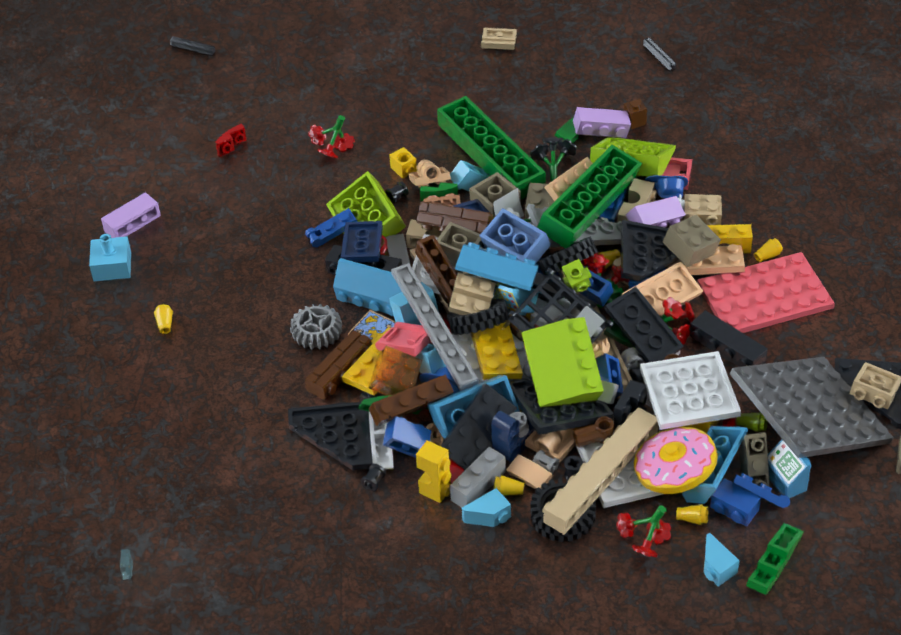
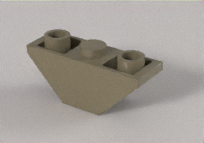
M766 433L747 434L744 436L739 451L740 472L753 478L752 483L758 486L760 483L769 486Z

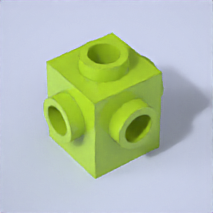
M579 259L562 267L565 276L562 279L568 287H571L576 292H583L591 286L589 280L592 277L588 267H583Z

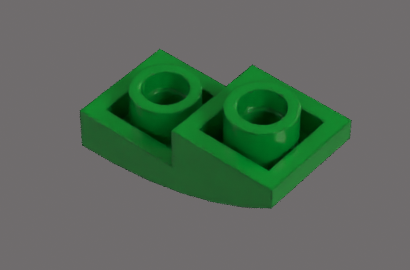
M573 118L559 128L554 136L564 140L569 139L571 142L576 141L579 134H576Z
M440 182L439 187L421 186L420 201L422 202L429 196L445 197L447 194L458 195V184Z

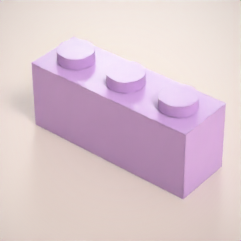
M577 107L573 118L576 134L627 138L631 126L628 112L621 110Z
M145 192L101 218L104 232L110 234L111 238L130 235L161 215L158 203Z
M677 196L635 206L626 214L628 221L665 228L668 225L672 226L681 222L680 220L686 214Z

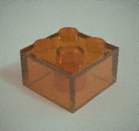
M386 345L378 355L368 388L387 396L414 387L422 360Z

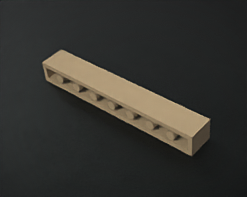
M639 407L633 413H630L625 422L615 429L614 434L610 438H606L603 446L599 450L594 451L591 459L587 463L582 464L579 472L575 476L572 475L567 485L557 491L555 498L545 504L543 508V523L565 535L631 462L639 447L648 438L657 433L658 422L656 416Z

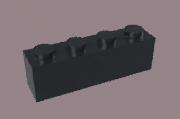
M706 310L691 322L690 337L705 345L711 351H719V354L724 359L738 367L760 365L766 362L768 348Z

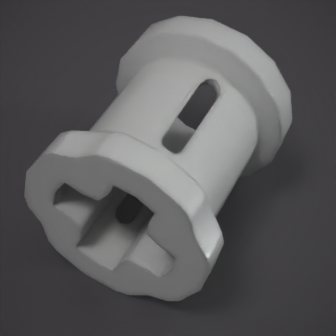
M539 450L533 459V462L552 473V475L559 465V459L547 456L542 450Z

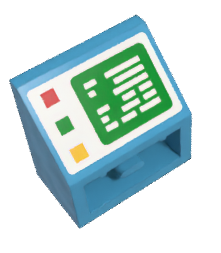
M782 439L768 454L769 480L781 495H786L789 498L807 491L811 462L807 457L797 458Z

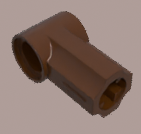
M600 417L596 420L595 424L572 430L576 446L582 447L595 442L603 444L606 438H610L614 434L613 420L609 417Z

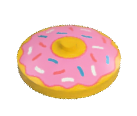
M691 427L670 428L654 434L639 447L634 458V470L640 483L653 492L662 494L681 493L697 487L712 474L717 464V450L711 437L699 429Z

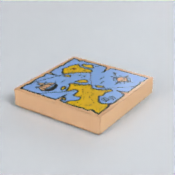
M369 310L348 335L355 330L361 333V335L369 337L373 344L388 327H394L396 322Z

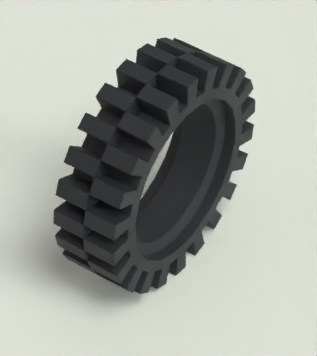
M590 236L573 243L568 248L556 251L537 262L542 273L547 276L548 274L545 271L548 268H551L554 273L559 272L563 266L577 259L582 261L598 251Z
M500 298L492 299L489 309L477 313L459 315L450 312V314H447L451 333L454 335L476 333L479 330L484 331L486 328H493L494 326L501 325L500 323L506 322L510 316L508 315L506 301Z
M558 478V484H555L554 479L549 480V486L543 483L541 484V489L538 487L535 490V494L533 493L532 501L530 502V513L533 526H536L538 533L542 531V536L546 538L550 534V540L553 541L556 536H559V542H564V537H567L569 542L573 541V535L579 539L581 538V532L586 535L588 528L592 529L596 517V504L594 501L565 535L543 523V508L545 504L555 498L560 488L563 489L567 485V483H563V478Z

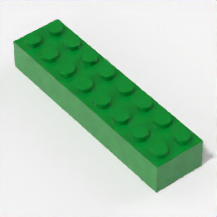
M467 96L437 109L438 125L489 176L498 172L521 191V200L527 197L530 183L546 184V172Z
M611 145L542 214L537 228L545 232L548 238L564 248L570 247L633 182L642 163L614 145Z

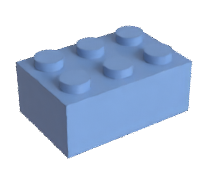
M504 208L501 209L480 234L485 248L496 249L498 254L504 256L506 253L516 255V259L524 261V258L537 262L551 245L545 232Z

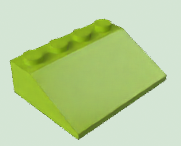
M607 137L591 147L590 161L594 163L611 145H614L642 163L636 177H640V175L646 176V178L653 175L661 176L676 149V145Z
M368 171L326 204L333 217L349 208L357 222L382 221V235L385 238L386 236L396 235L406 227L380 183Z
M585 317L564 319L522 332L539 407L598 400L604 390Z

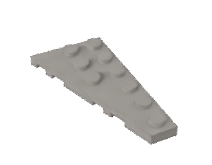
M528 203L526 209L534 226L537 228L542 214L549 207L540 209L535 208L534 204ZM601 217L600 220L596 219L574 243L591 236L595 245L621 244L622 221L613 223L608 222L607 218ZM548 238L551 244L550 247H562Z

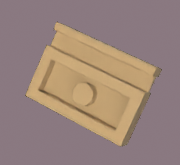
M484 28L481 48L514 50L517 29Z

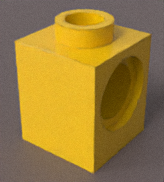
M404 147L389 154L390 167L402 179L409 176V173L417 172L416 158Z

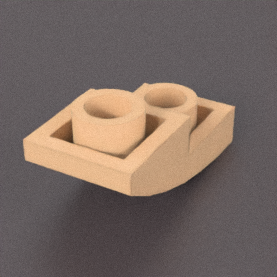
M607 338L592 343L595 359L609 351L610 343Z
M519 454L506 469L510 475L523 480L527 486L534 489L538 487L541 489V484H547L553 477L552 473Z

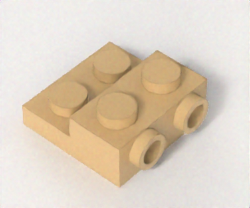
M685 194L684 212L686 215L684 220L697 215L706 225H721V195Z
M458 272L448 311L459 315H467L489 309L496 283L492 282L491 279L477 278L470 273Z
M865 362L856 376L849 394L854 395L857 400L871 402L877 408L888 409L901 384V376Z

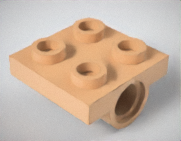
M430 160L420 161L417 165V172L409 173L410 181L419 188L421 186H429V183L434 182L436 184H440V182L446 183V180L451 179L448 170L444 167L438 168Z
M571 428L540 435L534 430L525 440V446L536 452L542 450L547 456L559 459L560 463L576 445L572 430L575 429Z

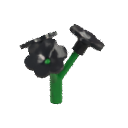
M543 138L544 144H538L530 152V158L533 161H545L550 167L551 182L557 178V166L562 158L576 154L577 146L572 144L569 139ZM548 147L551 151V163L546 155L549 152ZM558 149L560 150V156L555 162V151Z

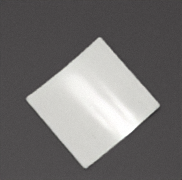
M518 188L493 202L495 217L502 208L505 210L512 208L514 212L520 214V218L524 216Z

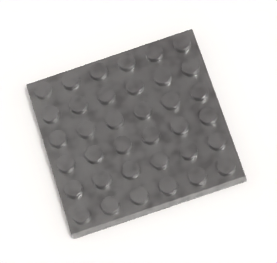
M825 357L735 367L730 372L732 378L797 458L890 444L894 438L876 418L875 414L864 404L863 400H857L854 395L849 394L851 386L841 378V375L835 371Z

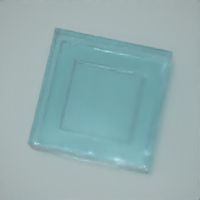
M122 549L120 558L123 579H131L133 569L132 556L129 549Z

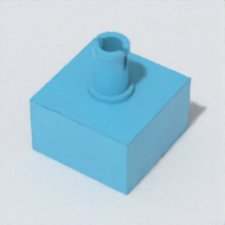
M103 234L100 236V239L91 240L89 266L93 281L130 278L131 249L128 236L111 238L110 234Z
M421 282L438 311L433 290ZM403 292L389 298L395 322L421 325Z

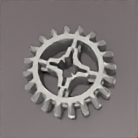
M313 304L312 307L305 306L304 310L299 309V312L294 314L293 319H291L290 330L294 341H297L298 345H303L304 348L310 347L311 350L314 347H318L320 350L322 346L327 348L328 344H334L335 340H339L342 332V320L334 308L330 309L328 305L323 307L321 304L319 306H314Z

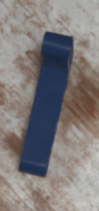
M499 411L494 416L491 424L492 449L504 455L505 460L513 462L516 456L520 455L527 447L525 446V440L535 429L527 419L529 432L520 438L519 420Z

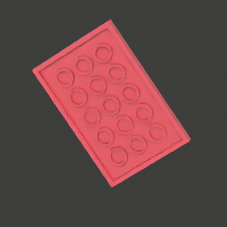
M802 252L745 267V272L721 273L697 280L698 285L703 290L702 294L714 315L742 333L834 308L835 304Z

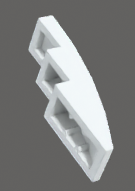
M369 412L372 461L382 466L385 470L394 469L392 449L383 445L387 423L377 427Z

